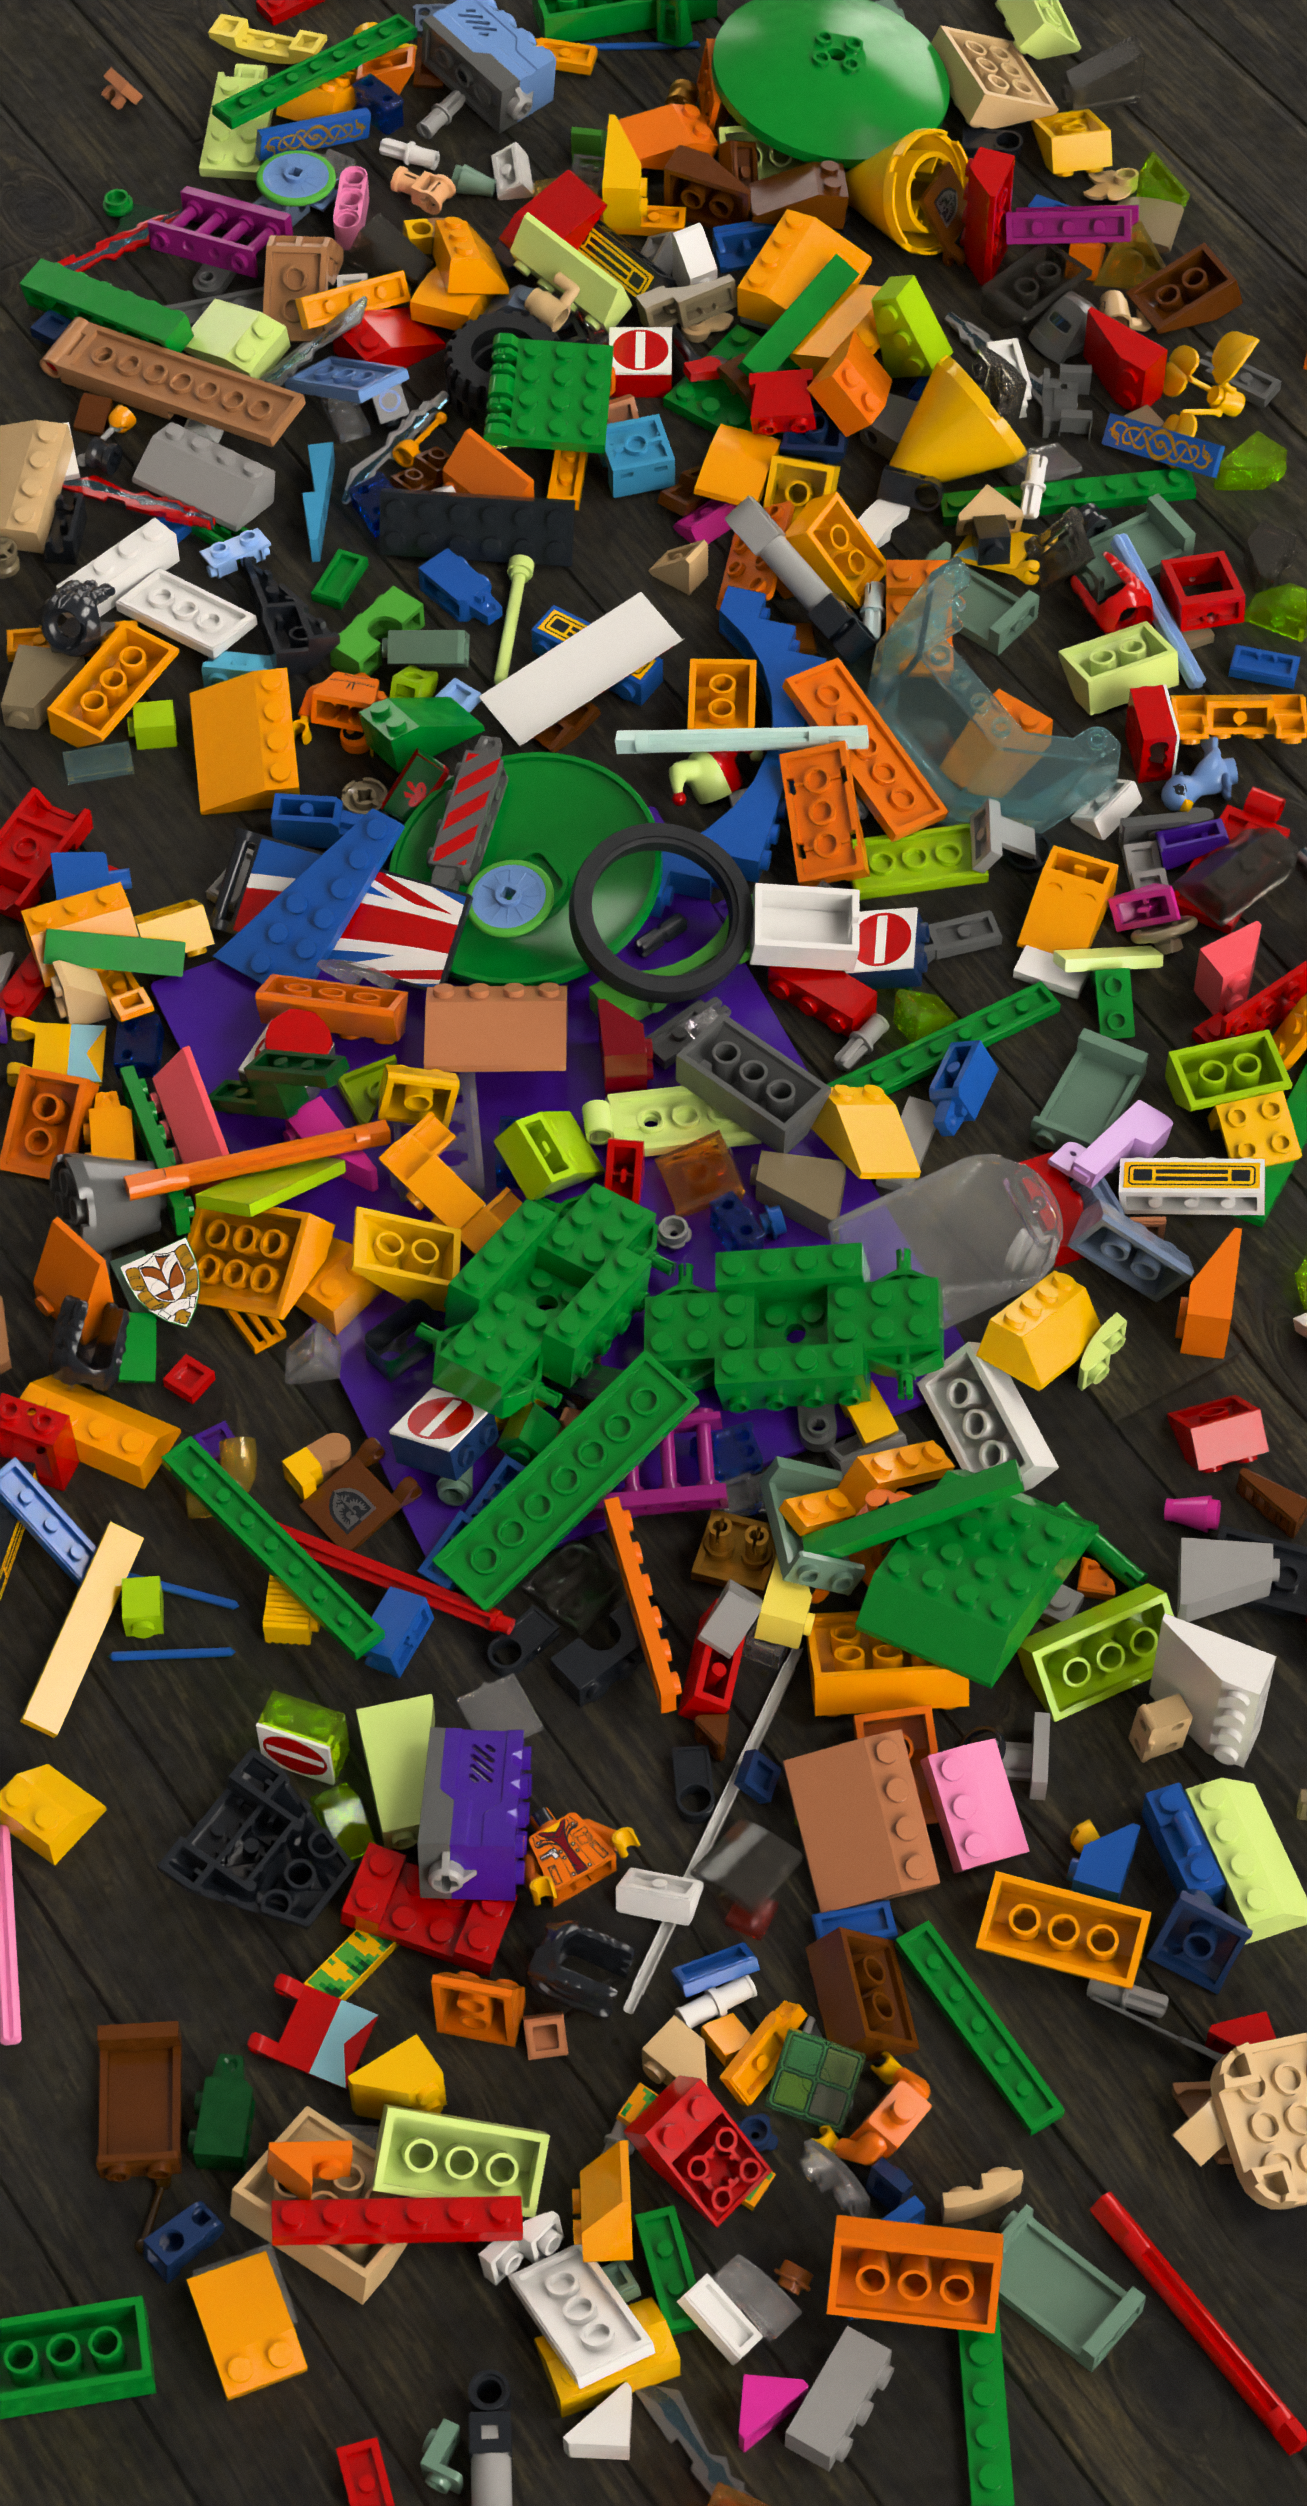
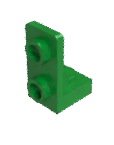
M1130 968L1093 971L1089 974L1090 988H1096L1099 1034L1111 1039L1134 1037L1135 1026Z

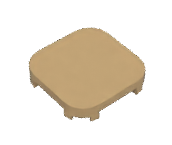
M1307 2033L1254 2044L1246 2042L1222 2056L1214 2066L1210 2080L1212 2099L1237 2177L1244 2191L1256 2203L1269 2209H1290L1307 2205Z

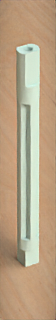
M868 725L620 730L616 733L615 745L617 754L802 750L843 740L848 744V749H868L869 734Z

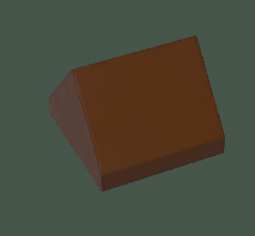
M729 1714L698 1715L695 1718V1739L701 1745H709L710 1754L717 1761L721 1762L725 1759L729 1736Z

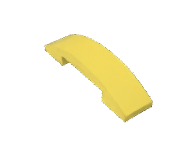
M220 14L208 32L211 39L238 54L276 64H297L318 54L328 40L325 34L299 30L295 37L250 29L247 19Z

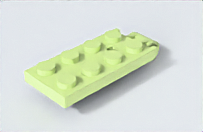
M236 63L234 77L225 76L224 72H218L212 106L267 79V66ZM211 106L199 165L200 176L256 180L257 171L264 161H259L255 155L257 130L270 127L274 109L231 130L212 115Z
M684 1086L608 1094L605 1101L592 1100L582 1106L585 1136L588 1143L603 1145L608 1143V1138L644 1141L645 1157L762 1143L761 1140ZM648 1121H654L658 1125L655 1127H647L645 1126V1123Z

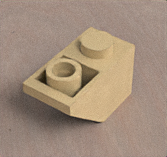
M61 960L52 962L55 976L50 978V982L56 997L54 1002L60 1019L66 1017L69 1024L89 1025L111 1018L107 995L97 971Z
M674 2015L642 2048L643 2070L657 2084L663 2082L669 2086L679 2075L701 2078L707 2086L705 2040Z

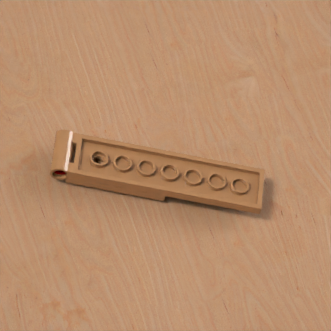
M75 317L39 362L40 367L47 375L53 378L60 377L62 383L110 398L169 420L174 414L270 447L275 445L306 404L303 394L96 325L82 317Z

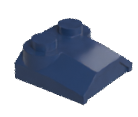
M812 396L811 402L817 430H808L804 433L784 432L780 452L817 457L825 464L838 463L845 458L848 437L844 436Z
M1198 1889L1182 1890L1161 1924L1146 1958L1219 1994L1232 1965L1246 1941L1251 1938L1253 1931L1214 1907V1903L1207 1893Z

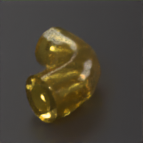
M235 1437L220 1441V1466L248 1493L256 1479L258 1459L256 1439L252 1437ZM185 1488L188 1519L213 1516Z

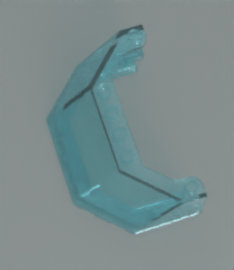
M956 556L929 574L876 645L867 698L949 811L946 818L940 821L941 825L953 826L955 823H970V816L990 798L1000 802L1001 816L1034 828L1035 832L1042 834L1117 784L1121 744L1109 730L1098 726L1090 727L1074 738L1029 733L1020 727L946 640L962 630L963 622L957 616V612H962L966 609V601L960 596V593L966 590L971 582L969 568Z

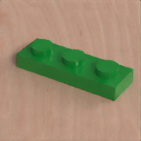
M672 2205L634 2215L636 2229L658 2308L666 2319L671 2335L698 2329L699 2327L677 2303L696 2284L675 2206Z

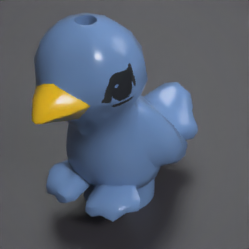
M1209 736V739L1200 740L1205 754L1191 776L1180 772L1179 775H1173L1165 783L1161 799L1164 806L1169 810L1175 812L1187 811L1188 813L1195 801L1201 796L1220 792L1226 801H1230L1232 785L1238 783L1237 766L1233 757L1221 758L1217 737Z

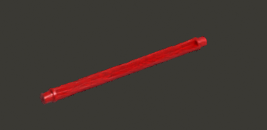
M277 1522L317 1562L387 1590L392 1586L426 1597L430 1607L495 1632L498 1630L509 1635L514 1628L515 1619L504 1615L503 1611L492 1608L489 1612H485L466 1596Z

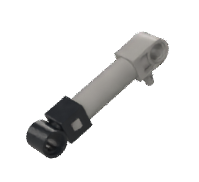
M748 495L725 517L731 529L755 556H759L764 560L809 612L807 616L826 638L832 639L831 642L848 662L854 664L877 642L873 633L858 619V616L838 593H833L785 538V532L752 496Z
M488 2369L480 2371L473 2376L468 2387L471 2412L468 2414L471 2506H512L513 2442L510 2386L503 2374L496 2370ZM487 2391H495L500 2394L499 2400L491 2404L484 2403L479 2398Z

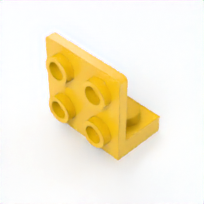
M1283 1090L1216 1105L1207 1117L1211 1131L1221 1130L1229 1159H1265V1167L1299 1160L1302 1156Z

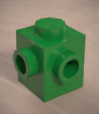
M535 1402L531 1403L510 1416L497 1447L510 1458L526 1467L555 1439L561 1423Z

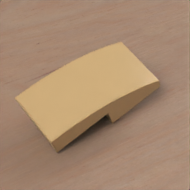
M1212 2096L1172 2134L1199 2166H1202L1226 2143Z
M1008 2167L993 2168L987 2173H981L979 2190H973V2188L968 2186H960L951 2189L947 2193H942L941 2215L943 2224L972 2219L1010 2202L1021 2193L1023 2171H1012Z

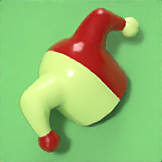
M763 751L693 752L687 760L676 762L669 768V778L674 793L672 803L676 806H683L686 803V795L683 793L685 782L691 788L699 804L711 803L728 796L743 785V779L735 761L738 753L744 752L749 754L750 759L757 762L762 759Z

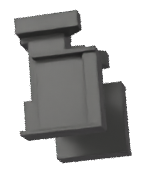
M1060 363L1058 378H1050V368H1044L1042 379V438H1048L1051 431H1058V436H1060V432L1088 435V441H1090L1092 411L1077 410L1078 394L1089 395L1092 364L1065 365Z

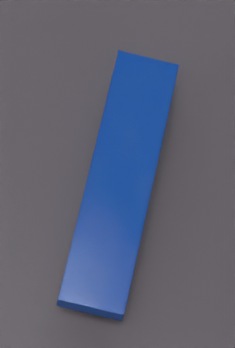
M505 1455L465 1513L461 1510L417 1572L432 1583L451 1591L455 1584L433 1564L432 1559L526 1467Z

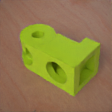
M409 665L393 676L389 698L433 697L438 683L437 671H422L414 665Z

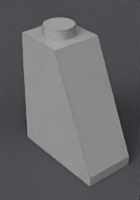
M1181 1538L1178 1555L1177 1618L1190 1622L1269 1596L1272 1581L1278 1582L1280 1575V1559L1273 1558V1544Z

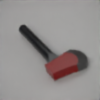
M676 324L669 326L672 327V341L686 360L683 372L690 382L722 379L716 369L728 362V360L719 355L700 357L695 353Z

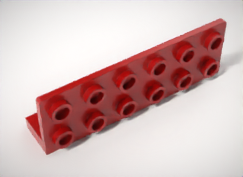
M1307 960L1226 1016L1218 1012L1193 1029L1192 1038L1201 1045L1269 1029L1271 1031L1273 1027L1287 1018L1299 1000L1307 994Z

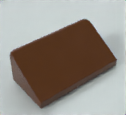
M730 140L719 145L720 165L747 188L749 183L758 181L756 142Z

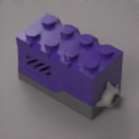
M430 1727L418 1835L420 1898L516 1900L517 1885H524L525 1861H519V1858L527 1855V1831H521V1829L529 1826L530 1802H524V1799L532 1796V1774L525 1773V1770H531L532 1747L524 1746V1730L491 1731Z

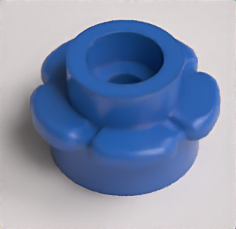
M765 1205V1213L759 1214L761 1226L765 1235L772 1233L773 1239L776 1240L777 1235L787 1233L784 1217L779 1205L770 1208L768 1205Z

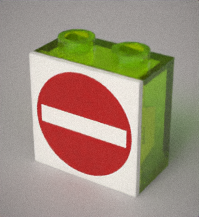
M273 1690L256 1725L261 1754L283 1769L334 1786L350 1751L345 1714Z

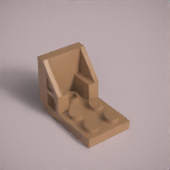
M269 236L266 245L263 313L286 326L291 343H310L325 331L323 328L325 325L306 330L302 329L295 299L327 291L328 285L334 286L343 263L344 249L331 237Z

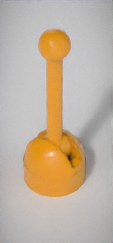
M444 412L436 413L435 420L415 441L404 439L399 442L392 450L395 461L405 468L412 467L414 456L420 454L419 445L439 424H444L447 421V415Z

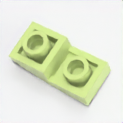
M1118 1312L1100 1327L1084 1352L1077 1387L1081 1391L1092 1383H1100L1107 1376L1110 1370L1111 1354L1116 1353L1125 1343L1127 1320Z

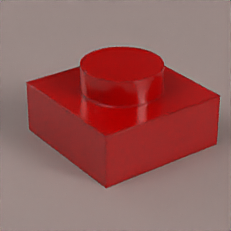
M185 1354L163 1378L164 1387L193 1405L216 1380L215 1371Z

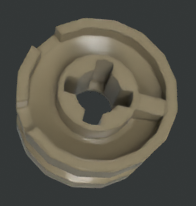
M363 777V781L355 783L352 780L342 790L341 800L343 801L344 810L366 815L374 808L389 816L388 813L381 810V805L388 792L380 781Z

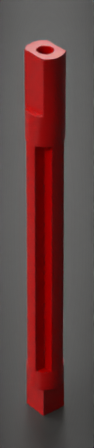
M1107 2192L1102 2195L1089 2209L1288 2455L1290 2456L1301 2451L1307 2444V2431L1113 2193Z

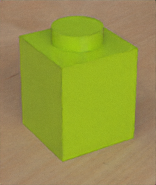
M173 700L136 703L133 706V717H127L129 737L136 738L137 750L177 747Z
M160 1576L122 1578V1621L126 1637L149 1638L153 1635L164 1634V1599Z

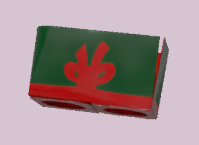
M417 748L385 797L381 810L406 823L414 810L430 793L442 788L450 775L449 768L420 748Z

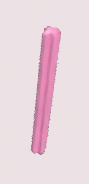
M2 1824L0 1825V2043L7 2046L20 2043L22 2037L11 1841L8 1826Z

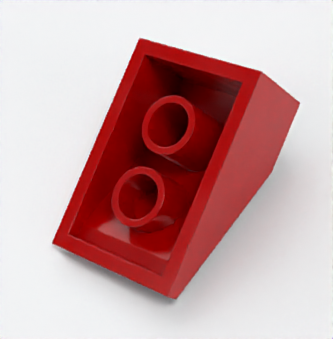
M568 169L515 213L499 239L511 250L522 219L529 212L578 250L608 205L573 171Z
M410 307L365 310L361 323L333 340V350L339 357L408 368L446 347V343L427 324L411 320ZM360 311L354 312L349 318L342 321L332 331V334L348 324Z
M1090 307L1087 312L1083 356L1089 365L1092 364L1093 371L1116 403L1132 412L1147 404L1151 407L1163 395L1168 350L1099 310Z

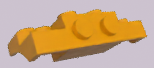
M1303 694L1170 695L1181 744H1200V739H1209V735L1218 739L1231 738V734H1244L1245 738L1259 739L1264 738V734H1274L1276 738H1281V743L1298 744L1301 743V738H1307L1306 697Z
M430 1111L415 1127L394 1142L378 1159L409 1191L405 1195L406 1199L418 1211L425 1207L434 1216L430 1221L431 1223L461 1229V1243L475 1256L523 1203L506 1187L486 1206V1203L438 1157L457 1138Z

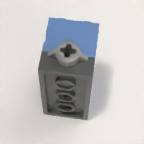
M457 0L423 20L421 62L452 91L459 90L466 98L465 103L499 134L553 101L556 57L549 49L543 46H536V40L531 32L526 31L524 28L517 29L516 21L511 14L506 13L504 10L497 11V5L494 0Z

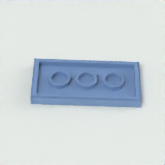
M330 356L297 372L293 377H289L284 384L286 389L297 393L363 403L408 380L409 375L407 368Z

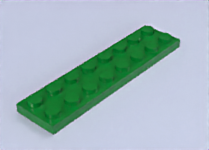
M644 1350L432 1559L433 1564L481 1610L489 1612L700 1404L699 1399L651 1354Z

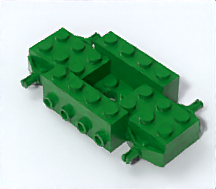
M596 1183L586 1193L564 1200L562 1203H555L545 1197L539 1198L534 1202L526 1199L448 1284V1294L443 1306L446 1308L445 1325L450 1328L445 1331H438L424 1322H421V1325L417 1327L415 1336L433 1344L435 1361L432 1383L500 1419L511 1416L528 1403H534L537 1399L556 1408L562 1400V1394L544 1386V1383L541 1382L542 1375L568 1389L579 1378L584 1379L590 1372L595 1359L599 1355L604 1356L608 1352L615 1336L618 1333L622 1335L627 1330L635 1313H641L645 1309V1297H650V1293L647 1290L651 1268L669 1277L674 1273L677 1263L659 1255L656 1251L658 1225L655 1224L656 1213ZM549 1305L552 1306L554 1309H548L544 1311L541 1310L538 1306Z
M862 1242L717 1252L715 1286L718 1292H710L694 1285V1266L686 1263L685 1269L684 1264L681 1263L678 1265V1284L657 1296L645 1297L644 1350L651 1354L693 1394H695V1391L715 1386L724 1411L730 1410L735 1413H744L750 1409L759 1408L779 1411L790 1406L819 1408L824 1404L837 1403L845 1406H855L861 1402L871 1401V1372L896 1378L898 1381V1399L905 1400L906 1387V1396L910 1400L914 1397L913 1380H916V1377L944 1367V1316L941 1284L938 1277H929L911 1269V1250L908 1248H904V1261L902 1249L896 1250L895 1271L870 1282V1270ZM801 1330L806 1333L804 1339L798 1343H790L786 1340L792 1331Z

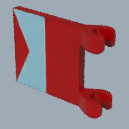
M279 1974L274 1982L275 1992L283 1997L297 2000V2003L279 2043L254 2032L250 2035L247 2042L249 2051L347 2090V2077L355 2072L379 2017L378 2014L307 1986L290 1976Z

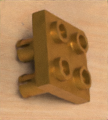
M712 1509L691 1571V1579L723 1588L729 1579H732L755 1595L764 1598L777 1556L770 1524Z

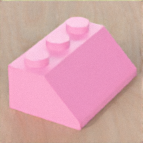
M995 1738L935 1753L920 1760L954 1874L1030 1852Z

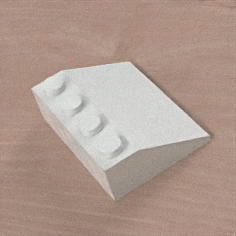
M1164 1614L1149 1694L1155 1701L1180 1693L1193 1716L1188 1734L1207 1754L1214 1756L1219 1762L1227 1765L1235 1764L1244 1768L1260 1731L1276 1656L1171 1615Z

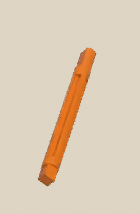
M385 1119L334 1132L124 1176V1187L129 1201L241 1175L391 1144V1131Z

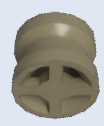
M0 537V578L3 579L14 576L20 569L16 543L7 537Z

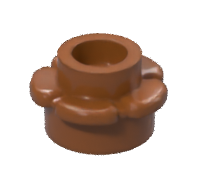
M785 2259L779 2270L774 2269V2273L780 2276L776 2284L797 2296H799L801 2290L807 2292L811 2290L809 2284L814 2275L804 2268Z

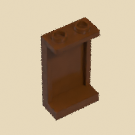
M179 2022L98 2025L97 2041L100 2048L99 2155L96 2156V2166L100 2178H106L113 2182H123L134 2176H148L151 2179L161 2180L171 2177L172 2174H182V2034Z

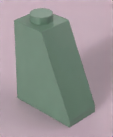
M388 630V638L382 639V658H387V664L390 666L414 665L416 667L469 668L470 635L465 630Z

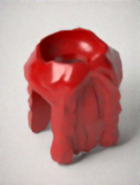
M1105 551L1102 555L1125 587L1101 605L1097 604L1075 575L1071 578L1070 582L1074 593L1079 596L1082 606L1086 608L1087 613L1095 620L1096 626L1100 627V630L1105 635L1145 621L1149 624L1152 623L1154 617L1151 594L1136 574L1131 572L1130 568L1113 554ZM1127 608H1136L1129 618L1119 621L1123 611Z

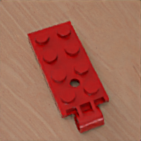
M1253 787L1247 796L1243 810L1231 805L1226 806L1220 819L1222 818L1229 843L1193 860L1174 892L1181 915L1194 916L1200 923L1227 934L1232 933L1290 835V829L1276 824L1282 815L1286 799ZM1245 846L1248 850H1239L1236 847Z

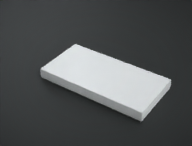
M161 568L156 569L116 601L118 612L212 659H216L257 625L256 615Z
M572 2245L508 2276L512 2289L579 2389L656 2353L653 2341L597 2262H583L582 2245Z

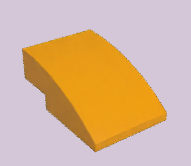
M436 266L424 278L410 300L411 320L456 331L458 328L462 329V325L468 320H477V317L484 313L495 294L447 293Z
M720 424L702 465L694 494L737 506L750 495L760 503L766 491L772 455H779L782 440Z

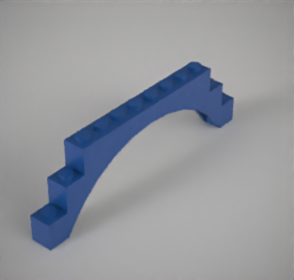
M728 586L719 610V632L745 659L757 660L756 677L763 688L771 714V728L810 727L786 694L782 685L785 679L825 663L826 658L799 653L800 640H796V626L769 620L771 610L766 608L765 593ZM767 750V754L753 783L733 808L709 828L701 832V834L716 842L732 857L747 881L758 883L762 870L768 871L772 857V851L769 849L771 844H777L781 826L778 825L779 818L785 819L787 815L779 754L797 750ZM789 781L790 793H794V781ZM663 851V873L660 890L649 916L661 918L665 905L671 906L674 893L710 901L713 889L719 888L714 879L693 861L683 856Z

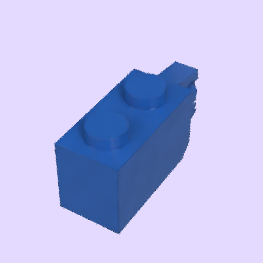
M445 549L418 567L420 590L458 622H468L475 617L486 625H490L496 619L503 616L502 606L491 595L492 586L488 578L483 574L477 573L462 556H457L450 549Z
M275 793L271 815L272 834L275 839L303 847L330 848L365 815L344 810L343 801L333 796Z
M981 1040L950 1043L930 1085V1100L936 1108L933 1124L939 1130V1134L942 1137L954 1136L963 1121H975L999 1070Z

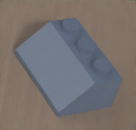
M1100 1199L1081 1213L1067 1245L1156 1303L1190 1279L1194 1273L1189 1256L1178 1250L1174 1244L1162 1240L1148 1231L1141 1223L1134 1222L1120 1213L1113 1205L1105 1203Z

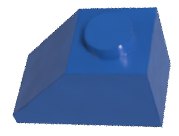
M1132 1823L1084 1845L1080 1859L1072 1858L1066 1880L1072 1882L1071 1891L1118 1903L1137 1846L1141 1825Z

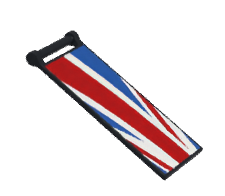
M236 827L233 838H236L216 904L212 916L208 915L207 918L209 926L236 935L324 852ZM249 843L256 844L232 922L225 921ZM380 869L326 962L427 991V987L447 983L473 896Z

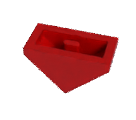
M608 1138L604 1188L640 1205L645 1173V1143L639 1140Z
M1265 2011L1211 2025L1205 2047L1225 2055L1246 2042L1254 2044L1273 2040L1276 2037Z

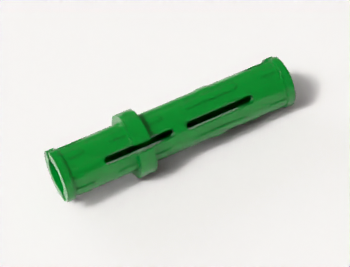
M1066 1501L1056 1507L1082 1518ZM1099 1532L1096 1533L1086 1548V1551L1122 1582L1129 1591L1142 1586L1138 1583L1140 1580L1143 1583L1147 1580L1148 1574L1138 1568Z

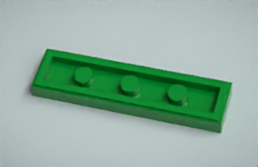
M46 928L43 963L53 964L52 962L61 960L85 968L183 977L186 942Z

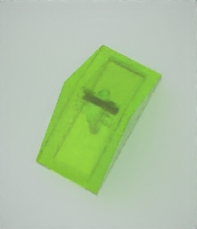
M1154 151L1148 154L1139 172L1137 197L1170 201L1182 205L1184 209L1190 197L1189 192Z
M899 989L895 995L894 1024L911 1043L954 1023L958 1019L937 995Z
M346 1782L310 1797L312 1806L323 1828L327 1827L350 1860L365 1855L369 1842L376 1844L360 1799Z

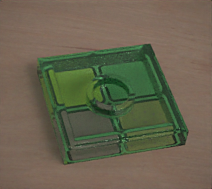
M790 2027L787 2031L764 2106L818 2126L829 2125L833 2131L841 2133L846 2123L867 2054Z

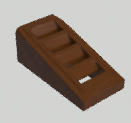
M1247 1468L1241 1469L1236 1492L1282 1532L1294 1539L1306 1520L1307 1498Z

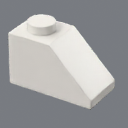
M700 223L672 233L673 279L676 280L675 283L679 287L717 279V266L703 226Z

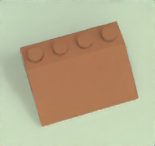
M443 983L434 987H427L424 1069H438L443 1072L566 1071L568 1035L567 986H559L556 983H543L539 986H524L520 983H509L505 986H488L484 983H475L470 986L454 987L451 984Z
M902 1729L860 1738L783 1761L820 1913L934 1889L940 1884Z

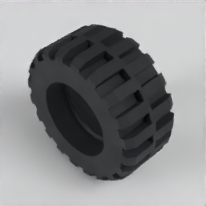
M495 311L493 315L481 314L477 317V320L473 321L470 319L462 325V329L458 328L447 342L444 356L446 392L449 394L448 399L452 402V406L460 414L463 413V417L472 423L478 421L480 426L485 427V418H487L488 414H491L486 408L489 401L487 396L491 374L486 372V370L492 368L493 364H496L491 358L493 338L496 334L510 333L520 339L561 342L558 335L552 331V328L544 322L540 324L539 319L529 315L525 317L521 312L513 311L512 314H506L504 311Z

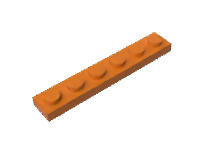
M619 1496L605 1499L604 1520L661 1714L675 1711L676 1695L682 1694L680 1679L677 1671L670 1672L668 1662L672 1661L669 1642L667 1638L661 1639L658 1629L662 1628V1620L658 1606L651 1607L648 1596L653 1595L648 1573L641 1574L639 1564L643 1563L640 1544L638 1541L632 1542L629 1532L634 1531L632 1517L629 1509L622 1510Z

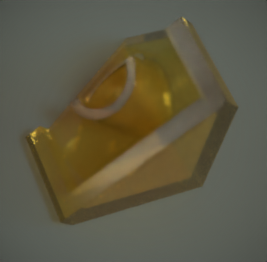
M1141 220L1132 225L1131 242H1114L1093 285L1131 289L1166 267Z

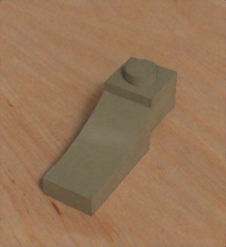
M730 274L690 286L666 288L662 285L635 296L640 321L644 327H669L679 323L683 328H687L737 307L736 284Z

